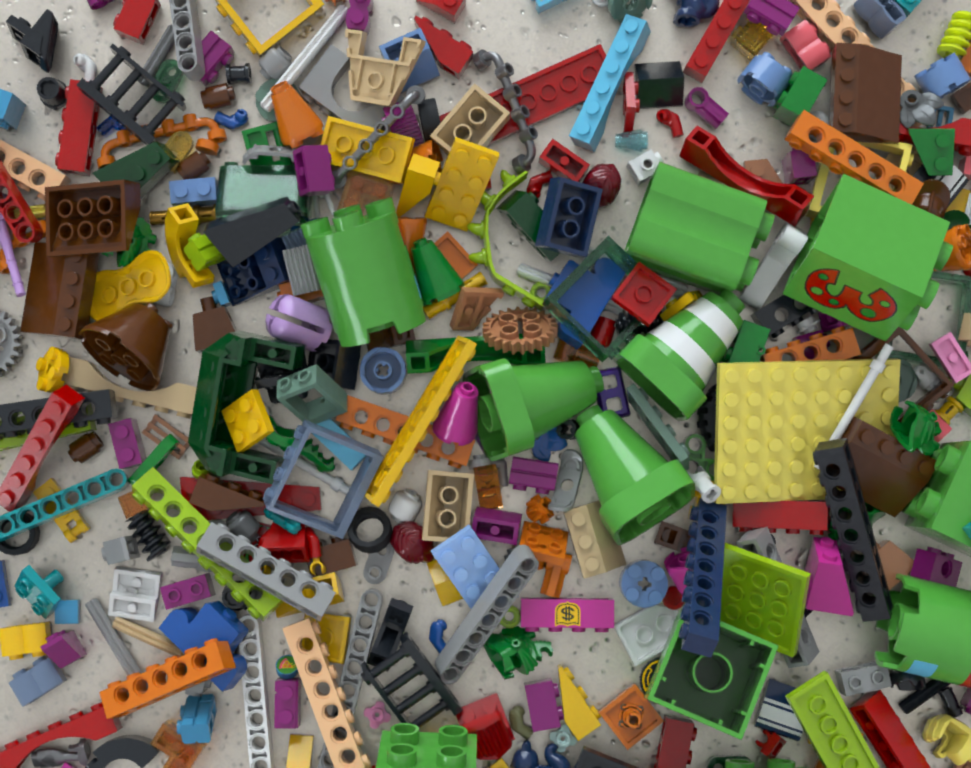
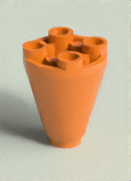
M283 81L270 88L280 139L283 145H290L291 149L302 145L304 139L310 136L315 138L324 133L321 119L292 85H289L287 81Z
M968 224L956 225L947 230L944 238L945 242L953 245V249L941 271L971 270V230Z

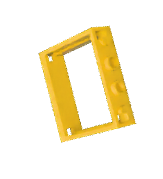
M215 0L218 4L216 6L218 12L224 18L228 16L232 21L230 26L238 36L242 34L247 40L245 45L253 55L257 53L259 57L324 6L321 0H306L310 7L261 45L227 0Z

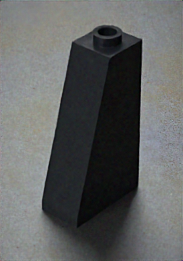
M285 196L210 221L203 232L234 268L300 221L301 209L295 201H291Z

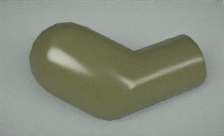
M514 706L513 710H510L509 713L510 726L512 730L528 740L533 734V730L524 724L523 715L525 710L521 706Z

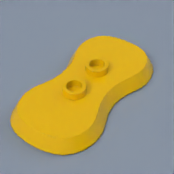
M155 250L144 251L121 269L97 272L90 311L91 318L97 321L132 304L154 303L164 297L171 286V274L163 254Z

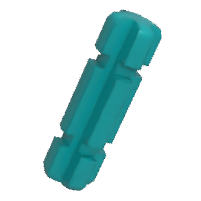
M267 508L264 509L265 517L273 520L274 523L288 532L297 534L301 530L300 522L271 512Z

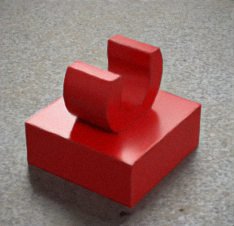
M763 730V733L768 737L767 742L762 743L756 740L755 743L762 748L760 751L769 758H776L787 741L774 732L771 734L769 731Z

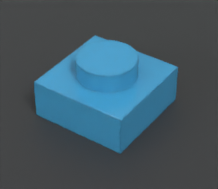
M222 281L213 283L215 290L211 291L215 303H220L222 307L231 306L232 304Z

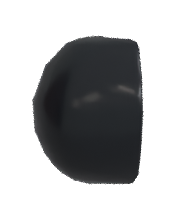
M892 670L889 673L891 688H893L894 684H897L899 690L902 691L923 690L926 688L925 677Z

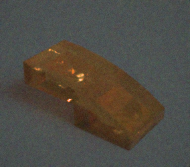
M496 464L473 467L480 507L490 509L503 508Z

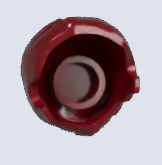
M597 164L588 172L582 183L603 189L599 208H602L614 202L620 191L622 178L614 164Z
M412 521L402 522L394 526L390 543L395 552L408 563L432 562L434 556L430 550L434 548V541L422 540L423 526Z

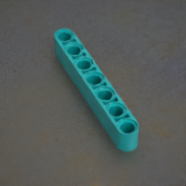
M111 469L0 516V542L123 491L129 484L127 474L121 469ZM116 474L123 476V482L119 486H113L111 482L112 477ZM99 483L101 485L100 493L91 495L89 491L91 485ZM74 492L78 493V502L70 505L67 500L68 496ZM49 502H55L57 506L56 511L52 514H47L45 509ZM32 511L34 513V520L26 524L23 520L24 514ZM9 520L12 528L9 532L3 533L1 525L4 521Z

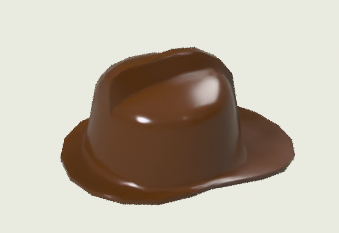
M929 179L923 181L924 185L912 205L943 219L950 202L949 188L939 180Z

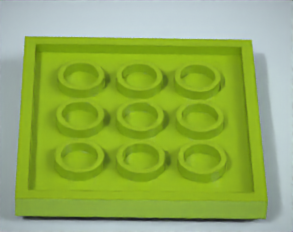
M725 543L720 621L779 646L777 652L794 657L798 650L811 573Z

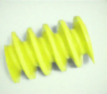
M960 10L953 13L951 21L948 23V29L945 30L944 37L940 41L941 45L937 47V53L941 57L946 58L952 53H955L957 56H965L967 54L963 48L970 47V43L967 40H971V12Z

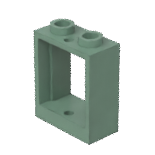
M317 364L277 380V400L302 422L305 419L317 424L347 412V393ZM313 388L323 395L307 403L298 396V394Z

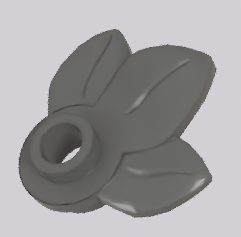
M907 90L900 97V106L902 108L900 111V122L906 129L911 128L915 122L933 127L936 122L935 110L943 107L944 102L939 96L931 92L921 94L916 90ZM908 98H914L916 101L911 103L908 101Z

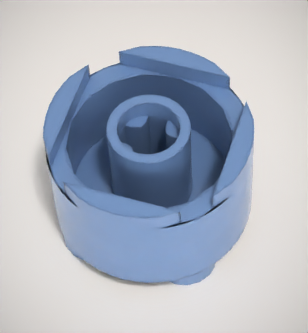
M763 52L762 55L754 56L737 81L738 84L742 82L743 88L741 90L754 102L761 105L763 102L769 103L768 107H772L776 104L782 92L786 91L790 84L788 82L793 73L791 69L775 61L773 55Z
M955 53L944 59L937 60L930 65L931 68L925 69L914 76L923 93L931 92L941 99L971 80Z
M378 347L367 352L362 358L360 377L364 385L372 392L387 395L396 392L403 386L407 377V367L397 351L387 347ZM380 366L384 368L389 367L387 376L383 374L378 375L380 373Z
M640 559L629 563L622 570L619 577V587L623 596L630 603L638 607L647 608L655 606L663 600L668 590V579L664 570L659 565L649 560ZM643 577L649 582L648 586H645L644 589L638 585V581H642Z

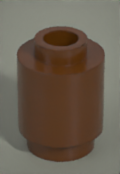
M227 83L206 87L205 90L200 91L205 109L210 108L214 110L233 105L232 100H236L233 86L229 87Z
M195 151L179 163L180 166L176 170L184 180L197 179L210 170L208 165L211 162L204 152L199 154Z
M93 431L90 434L87 432L69 444L70 450L68 454L75 463L77 461L84 463L101 451L100 448L104 444L96 432Z

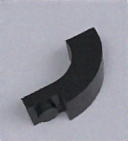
M391 598L367 664L377 666L397 651L401 641L400 636L405 631L414 606L407 604L403 600Z
M140 735L118 736L93 751L92 753L96 757L85 768H105L111 761L117 759H128L144 768L163 747L154 740Z

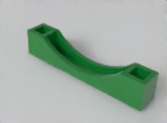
M519 334V339H523L522 334ZM483 336L464 337L477 344L475 347L476 353L470 361H495L505 358L509 363L515 365L546 363L544 346H542V351L534 349V353L525 351L524 355L517 351L512 355V351L503 353V349L495 351L494 346L489 347L488 343L484 342ZM456 338L407 340V374L428 373L437 370Z

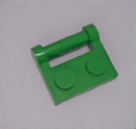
M277 122L243 130L242 135L246 150L253 148L254 144L269 145L267 133L273 132L276 146L286 147L281 142ZM259 155L258 159H249L254 176L290 168L293 166L291 158L279 156L280 160L274 162L273 156Z

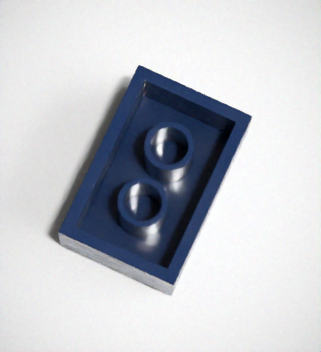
M563 177L550 178L535 246L573 257H587L603 189Z

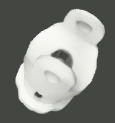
M918 365L914 367V373L917 375L919 386L922 389H926L929 392L934 387L933 384L936 386L940 382L938 377L924 366ZM939 398V399H938L937 401H935V402H936V403H939V402L942 401L943 399Z
M698 466V473L690 474L686 470L694 481L695 490L699 491L703 501L712 503L720 496V487L711 482V477L702 466Z

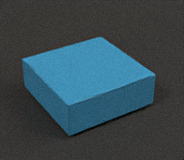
M60 600L55 609V624L80 623V600Z

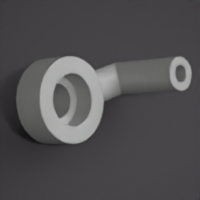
M486 454L474 455L473 460H469L470 470L498 468L499 487L508 486L507 463L504 459L490 461Z

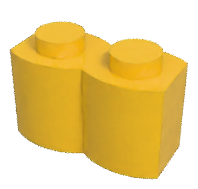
M50 621L0 628L2 657L9 656V660L24 658L23 654L32 653V657L45 656L46 654L42 651L41 646L46 644L47 641L45 639L51 636Z

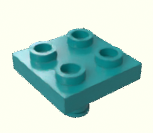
M28 565L21 571L14 586L17 594L22 599L26 598L32 610L46 620L53 614L61 600L52 589L59 583H62L64 578L59 571L54 569L48 576L42 579Z

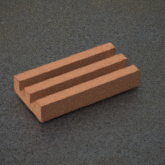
M155 414L151 422L147 424L146 429L141 433L159 445L162 440L150 431L153 429L165 438L168 434L155 425L157 422L162 424L186 442L184 446L181 443L178 444L179 453L175 450L171 453V455L180 460L190 447L188 437Z

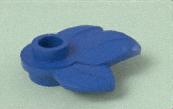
M557 427L535 440L532 453L538 460L548 462L551 451H560L567 447L566 439L558 436L556 432Z

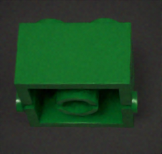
M805 66L799 72L794 71L788 82L790 85L786 89L787 91L784 90L778 101L773 106V109L776 111L772 117L792 127L796 118L803 110L810 112L828 79Z
M743 320V325L721 362H759L761 355L766 352L765 344L771 329Z

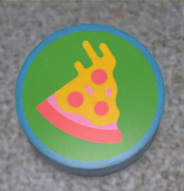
M284 655L277 660L276 672L279 677L291 679L299 673L292 655Z

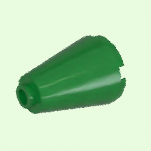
M421 238L413 243L414 247L411 248V253L424 305L432 304L431 299L436 298L439 302L449 298L461 290L459 286H465L461 277L432 240Z

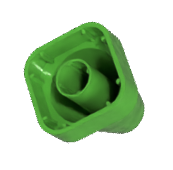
M502 358L476 366L463 374V382H470L478 389L477 433L482 448L490 461H496L532 449L535 439L595 404L597 393H601L604 390V382L599 369L596 366L588 367L581 360L511 365L507 359Z
M595 405L586 409L576 418L580 428L576 431L575 438L601 504L599 509L601 521L617 545H622L635 539L679 511L695 497V483L678 459L668 462L615 411L606 410L603 412L599 405Z

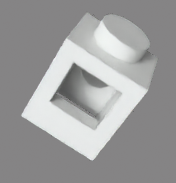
M652 149L629 161L626 167L636 184L640 185L650 179L658 163H664L658 152L653 153ZM649 161L651 167L646 168L643 162Z

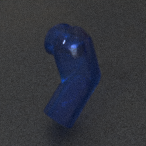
M111 116L96 127L103 136L111 129L127 130Z

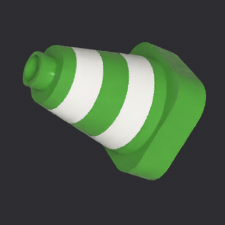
M724 289L719 295L709 291L644 336L637 334L632 337L613 357V360L640 388L642 387L647 395L677 421L688 420L707 400L703 391L717 369V363L721 362L743 325V320L739 314L745 308V305L734 293L727 289Z

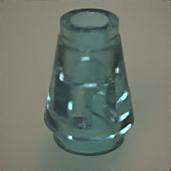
M638 129L616 134L615 147L642 152V149H648V131Z

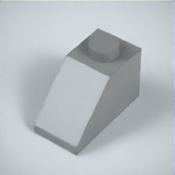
M132 535L103 542L104 547L101 548L104 561H107L108 565L140 558L137 540Z

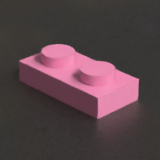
M951 332L946 333L929 344L953 384L971 374V363Z

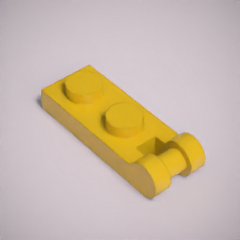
M50 478L33 491V494L40 500L62 489L54 478ZM68 498V499H67V500H68V503H69L70 505H73V503L71 502V500ZM49 502L46 505L45 509L49 514L56 511V503ZM78 510L54 519L70 543L77 540L79 534L82 532L86 533L91 529ZM74 520L77 525L71 529L68 524Z

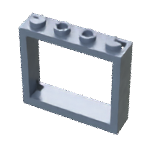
M304 419L302 425H298L295 430V439L292 445L288 446L285 450L283 457L285 460L281 467H277L271 488L268 487L264 493V504L267 510L343 539L384 457L378 449ZM310 432L366 455L334 521L277 500Z

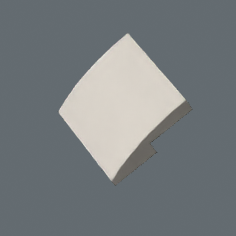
M116 566L114 569L113 590L109 598L108 616L154 622L160 595L162 572Z

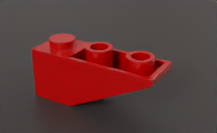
M415 16V26L417 29L421 28L439 67L455 78L460 79L473 59L472 47L462 40L458 42L453 39V35L447 30L437 29L428 18Z

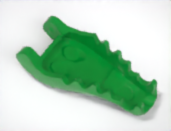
M268 415L274 432L269 434L266 440L272 445L279 446L285 452L286 448L291 446L295 439V429L280 426L272 415ZM308 439L300 455L312 461L322 473L333 471L335 469V458L333 456L330 459L324 458L323 453L318 452L319 445H313V439Z

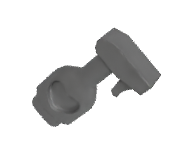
M82 738L79 743L69 745L68 751L70 752L58 749H42L33 751L31 759L34 767L41 768L58 767L67 761H79L81 765L86 766L90 757V749L86 738Z

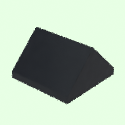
M680 61L634 65L635 79L638 81L639 86L637 99L640 100V109L683 106L684 74Z

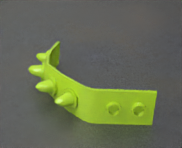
M501 170L500 177L504 183L502 185L503 188L497 195L493 194L492 196L484 191L480 200L486 211L484 219L481 220V223H469L467 225L468 230L474 235L480 236L484 243V248H481V252L471 253L469 259L474 263L484 264L485 267H488L492 280L502 287L503 292L512 297L514 295L517 296L529 308L533 309L535 307L542 311L546 304L545 302L496 273L493 266L488 235L489 215L497 203L508 192L527 179L528 172L524 171L516 177L514 174L511 176L506 170Z

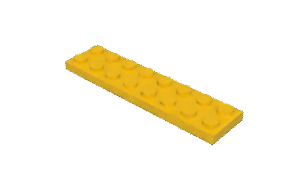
M461 336L456 337L382 460L365 494V497L372 504L380 507L381 503H385L391 493L389 491L394 482L397 483L403 474L402 468L406 462L409 463L415 454L414 448L418 442L424 440L429 423L436 420L440 412L438 410L442 402H446L451 395L452 385L462 377L464 365L474 357L477 345L475 342Z

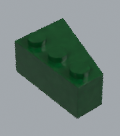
M155 141L93 172V174L100 182L125 179L140 183V198L142 199L180 160L165 144Z
M515 190L496 209L500 213L504 212L512 221L511 225L521 231L526 240L545 260L551 262L560 253L535 246L543 210L538 206L539 200L532 192L527 193Z

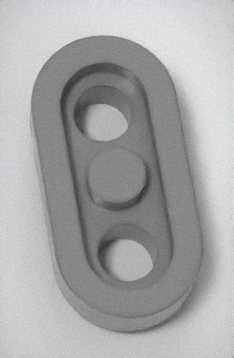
M390 542L385 547L387 549L385 555H380L379 552L369 553L363 571L367 582L379 584L386 578L394 555V549ZM373 568L379 570V575L377 577H373L371 575V570Z

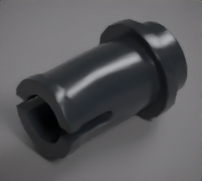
M946 687L938 692L946 708L945 714L954 718L963 714L962 705L959 706L952 687Z

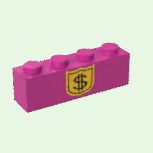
M521 597L520 626L525 627V631L537 632L539 627L548 628L549 632H562V628H572V632H585V628H595V632H609V628H614V599Z

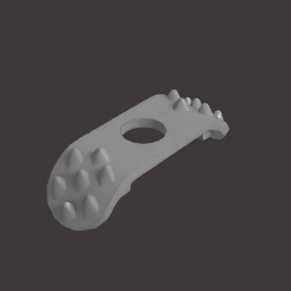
M254 144L253 148L247 149V153L243 155L242 163L245 165L249 159H258L259 155L291 157V161H294L293 151L297 148L291 149V147Z
M567 449L561 455L560 471L552 501L548 505L549 510L556 511L557 513L564 511L566 513L575 504L583 472V456L577 450ZM566 480H571L574 483L573 488L569 491L561 489L562 483Z

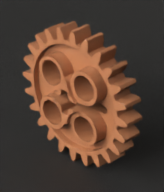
M527 306L524 309L516 307L515 310L507 308L506 312L499 310V315L492 313V318H486V322H483L482 327L484 342L488 343L489 347L494 346L495 351L503 349V353L512 351V355L517 351H520L522 355H524L525 351L534 353V349L542 351V346L550 347V343L555 342L558 333V323L556 318L551 317V313L545 314V310L537 312V308L529 310ZM518 321H521L523 339H519Z

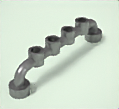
M481 49L473 54V62L480 70H484L491 65L492 61L496 66L495 75L502 82L504 88L503 96L510 103L512 109L511 118L517 123L520 130L519 139L525 144L527 149L526 155L520 154L512 160L514 170L521 174L531 169V163L536 155L533 140L538 137V132L533 126L528 127L525 119L530 116V111L527 106H520L517 99L522 95V90L518 84L512 85L509 77L514 74L512 65L508 62L504 64L498 53L493 51L487 52Z
M417 85L411 86L407 90L406 97L399 104L391 107L390 114L382 122L375 124L374 131L367 139L360 140L358 149L351 156H346L343 159V165L338 170L332 171V175L335 178L334 188H343L347 184V173L357 168L358 161L366 153L374 149V144L381 136L389 133L390 127L397 119L404 117L405 110L411 104H421L425 100L426 94L422 87ZM396 107L401 108L402 112L399 116L394 114ZM381 124L386 127L384 133H380L378 130ZM365 141H367L370 144V148L368 150L363 149V143ZM349 158L353 159L354 165L352 167H349L347 165V160Z

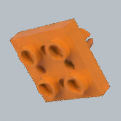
M524 521L519 545L530 547L539 561L538 570L545 567V562L563 566L569 532L563 531L560 528L543 526L536 522Z
M635 683L598 711L627 750L664 722L650 702L644 698V694Z

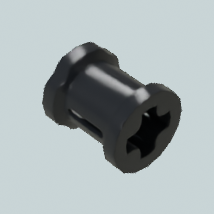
M245 63V66L226 64L228 85H232L233 82H247V84H251L252 73L250 63Z
M574 419L567 420L557 426L556 432L562 439L575 440V433L580 426ZM568 425L572 426L570 429L571 434L567 433L569 430Z

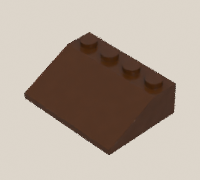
M836 43L832 52L829 125L856 142L898 144L902 55L863 44Z
M123 179L45 187L46 257L129 251L141 207L140 183Z
M36 242L34 244L20 332L82 340L83 335L80 336L79 333L84 326L89 325L100 253L46 257V243Z
M853 417L842 438L848 439L864 501L894 518L929 482L935 471V459L928 455L926 456L916 449L914 452L907 451L896 438L856 417ZM830 464L833 469H840L836 464ZM836 486L837 488L846 491L844 487Z

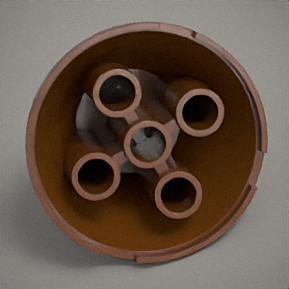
M135 303L82 328L79 333L80 336L83 335L82 345L111 374L116 377L121 374L130 380L129 385L145 391H153L160 385L173 325L158 314V309L150 303L146 305Z

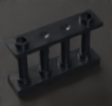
M112 44L110 48L115 56L93 81L87 82L82 78L76 85L83 94L147 146L156 141L155 137H153L155 135L154 131L176 106L183 112L185 111V99L175 90L172 93L132 60L130 52L123 46L118 48ZM124 62L133 71L111 96L105 97L99 92L101 85ZM142 77L151 86L129 111L123 112L117 107L119 100ZM159 91L169 101L147 126L141 127L135 122L137 120L136 116Z
M408 632L400 636L402 643L399 646L400 649L377 666L370 669L365 661L361 664L363 670L361 676L367 685L372 684L401 723H411L420 728L444 710H451L454 716L462 711L459 701L448 686L442 682L437 671ZM405 656L407 658L411 656L415 661L414 667L384 687L377 676ZM424 674L428 679L427 685L397 705L390 695L417 675L421 676ZM437 692L441 697L439 699L440 702L413 722H410L403 712L430 693L434 694Z

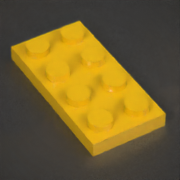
M328 116L320 145H328V151L331 154V165L341 167L343 159L346 156H351L358 149L360 140L367 139L374 131V128ZM378 129L380 133L385 132L384 130ZM392 132L381 136L374 144V149L366 153L358 161L357 168L352 171L403 184L415 139ZM365 141L363 143V149L368 150L370 148V144L367 141ZM351 158L347 160L349 167L354 165V161Z
M455 137L442 169L438 186H435L424 217L467 232V225L471 223L498 161L499 152Z

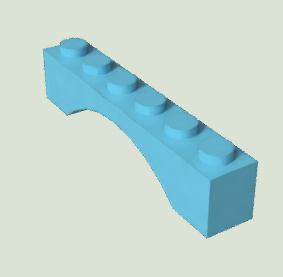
M629 14L625 15L569 134L574 145L592 152L596 151L603 136L609 111L617 90L627 70L642 52L651 33L646 20Z

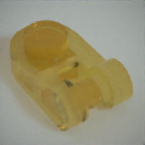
M185 131L175 132L165 144L171 151L177 153L176 157L180 160L170 170L174 174L178 172L176 168L180 166L179 163L187 158L194 146L192 137Z

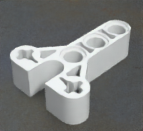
M785 222L766 256L758 266L751 284L745 286L739 299L759 310L787 267L808 240L807 232Z

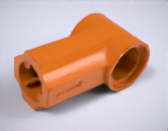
M565 554L563 566L546 562V571L540 590L541 594L555 598L560 597L565 575L568 574L570 568L571 554Z

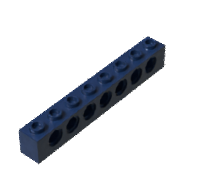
M700 498L697 506H692L689 519L693 521H691L688 535L691 537L689 538L686 551L690 552V554H688L685 562V568H688V570L686 571L683 584L687 585L682 596V602L685 605L682 608L680 620H683L684 623L680 627L679 638L682 639L681 650L711 658L719 642L727 505L714 502L706 503Z

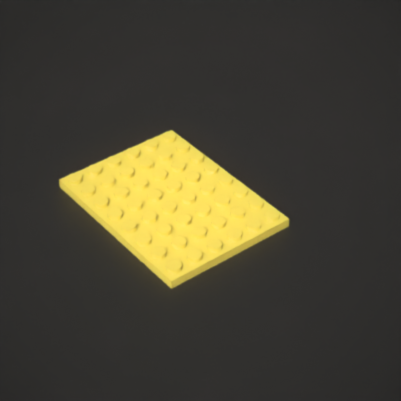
M888 358L885 362V369L882 374H878L854 417L896 438L890 428V418L894 407L898 406L901 360L898 358ZM873 359L717 363L714 484L720 487L721 494L714 503L728 504L825 499L827 493L817 477L820 470L814 467L813 452L819 442L829 441L871 369L869 366Z

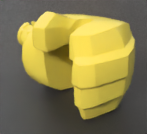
M939 714L929 718L922 732L924 741L932 743L941 739V743L932 752L936 758L947 756L957 766L966 763L967 760L971 762V729L962 721L947 714Z

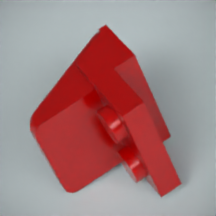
M495 693L461 707L462 711L456 715L459 726L465 727L468 730V734H477L476 758L479 760H499L512 747V741L515 740L499 696Z

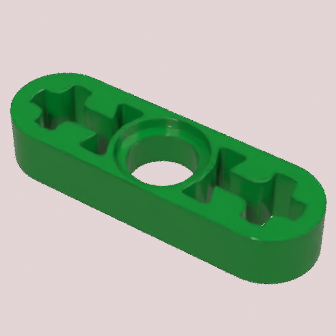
M172 434L166 436L131 475L128 482L133 485L152 467L157 470L180 442Z

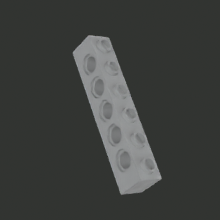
M211 522L197 544V553L317 621H321L336 594L331 585L323 581L319 583L313 580V576L310 573L292 568V564L283 558L278 560L271 556V552L261 546L257 548L250 544L251 541L245 536L238 535L237 537L230 533V529L221 523L216 525ZM228 542L232 545V549L223 551L219 545ZM249 554L253 560L249 563H244L241 561L240 556ZM268 565L273 568L274 572L266 575L262 573L261 568ZM284 577H290L293 579L294 584L288 587L283 585L281 580ZM304 589H311L315 596L313 598H306L303 596L302 591Z
M768 527L749 530L736 542L739 548L782 563ZM805 615L803 616L797 654L794 657L783 654L788 668L808 666L820 652Z

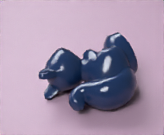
M677 0L676 4L680 9L674 15L673 23L679 27H694L700 23L701 19H708L716 14L719 9L720 0Z
M525 740L522 748L514 753L510 767L571 768V765L566 757L556 753L558 746L553 743L547 745L544 750V757L548 765L539 764L536 751L531 748L530 741Z

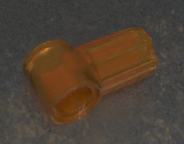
M559 338L553 358L562 362L581 360L588 367H597L602 351L584 345L577 350Z

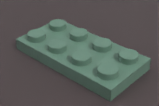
M634 383L627 387L629 403L671 460L678 459L685 470H689V450L683 442L680 444L674 437L676 433L670 424L665 425L661 419L663 416L655 405L651 407L645 390L642 387L638 389Z

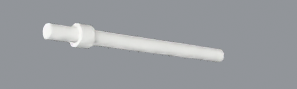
M885 343L878 357L872 360L869 366L871 369L829 441L842 438L878 374H882L885 369V362L894 347Z
M266 437L258 442L277 455L284 457L285 452L279 446L270 444ZM298 457L295 463L296 466L327 483L337 493L340 491L347 495L350 486L346 485L343 479L337 476L333 477L326 472L322 473L316 466Z

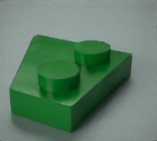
M908 128V134L915 145L927 175H953L955 129Z

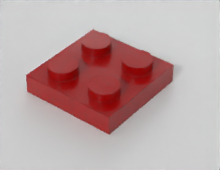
M638 262L611 297V300L649 327L677 289L641 262Z

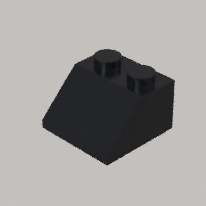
M328 339L327 343L322 342L314 349L316 352H309L307 368L317 364L342 389L355 390L361 345L341 347L339 340Z

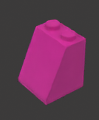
M813 537L804 569L805 572L811 573L805 604L806 609L853 616V607L837 540L829 537Z

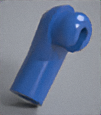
M238 109L231 116L218 111L214 121L229 129H236L247 123L248 114L244 109Z
M442 619L433 622L429 632V640L439 654L446 646L442 637L443 631L447 629V624Z

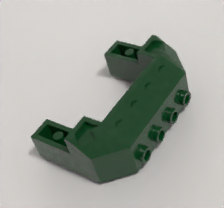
M235 331L227 333L203 350L188 443L207 471L220 477L231 474L273 484L274 473L277 467L282 466L285 459L282 456L252 449L237 453L221 411L253 389L257 362L289 370L302 368L305 351L304 344L287 342L245 331Z

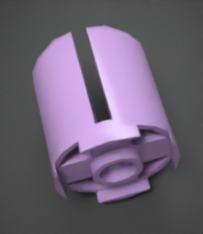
M289 294L279 295L271 303L270 309L302 321L301 326L266 314V330L272 337L287 342L304 344L305 350L316 352L314 349L322 342L327 343L333 328L332 323H329L327 308Z

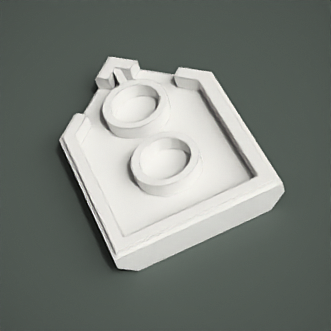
M657 604L644 608L614 624V629L635 667L663 651L678 610H672Z

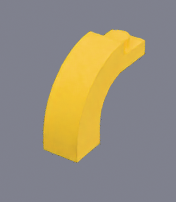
M186 203L167 209L165 237L170 258L179 277H186L193 288L213 283L215 276L209 267L196 271L191 263V259L189 260L184 252V247L188 244V238L196 234L199 218L193 209Z

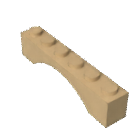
M69 357L68 374L63 373L61 379L65 381L64 384L76 392H79L80 388L87 389L88 392L110 389L115 391V399L118 402L123 403L125 398L133 400L132 405L146 408V404L154 405V410L168 413V410L171 409L177 411L176 416L189 419L193 413L197 388L194 386L175 383L167 388L155 391L129 390L110 381L93 362Z

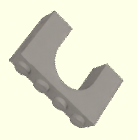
M331 44L299 86L302 93L301 97L311 105L313 102L320 107L319 111L327 117L333 116L374 128L375 124L382 122L381 118L385 117L383 108L387 106L370 104L367 108L360 111H348L335 102L334 88L349 68L350 58ZM400 95L397 102H401L404 97ZM383 124L379 125L378 129L386 130Z

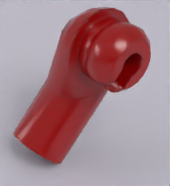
M662 109L657 112V120L671 128L673 138L684 135L678 114L668 109Z
M549 170L531 177L526 192H532L538 199L541 195L542 186L549 183L550 178H553L551 171Z

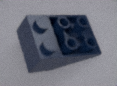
M281 237L275 238L234 268L227 260L217 264L232 306L280 289L279 285L290 282L282 250L287 249Z

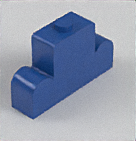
M601 258L592 266L590 271L573 260H569L560 274L555 272L548 283L552 287L543 301L546 305L564 315L558 322L557 336L577 350L583 345L627 272V269L609 258Z
M220 601L206 603L199 612L192 607L173 610L159 626V629L183 653L185 650L193 647H198V649L203 647L204 642L210 639L218 638V641H228L236 668L210 679L222 692L234 688L247 670L246 659L240 654H233V652L248 634L249 630L237 618V614L230 608H226ZM205 657V659H204L205 665L207 664V658H206V657Z

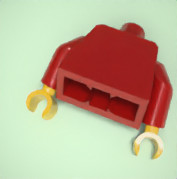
M273 522L270 529L259 538L258 548L259 546L266 548L271 552V556L276 559L283 558L290 563L310 562V558H313V562L310 565L311 573L316 576L315 567L321 565V572L325 574L326 567L320 562L319 558L322 556L319 539L313 528L308 527V525L300 523L301 530L297 534H292ZM263 566V574H271L270 566Z

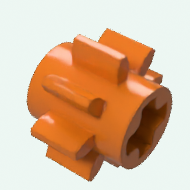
M539 494L532 497L526 503L528 506L526 509L528 518L534 523L539 520L541 525L548 522L549 518L554 516L553 511L548 509L551 499L547 496L541 498Z

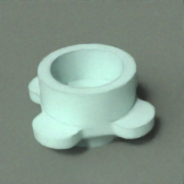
M566 724L561 725V728L549 734L550 740L554 741L558 746L557 751L561 753L568 746H574L577 742L576 737L572 736Z

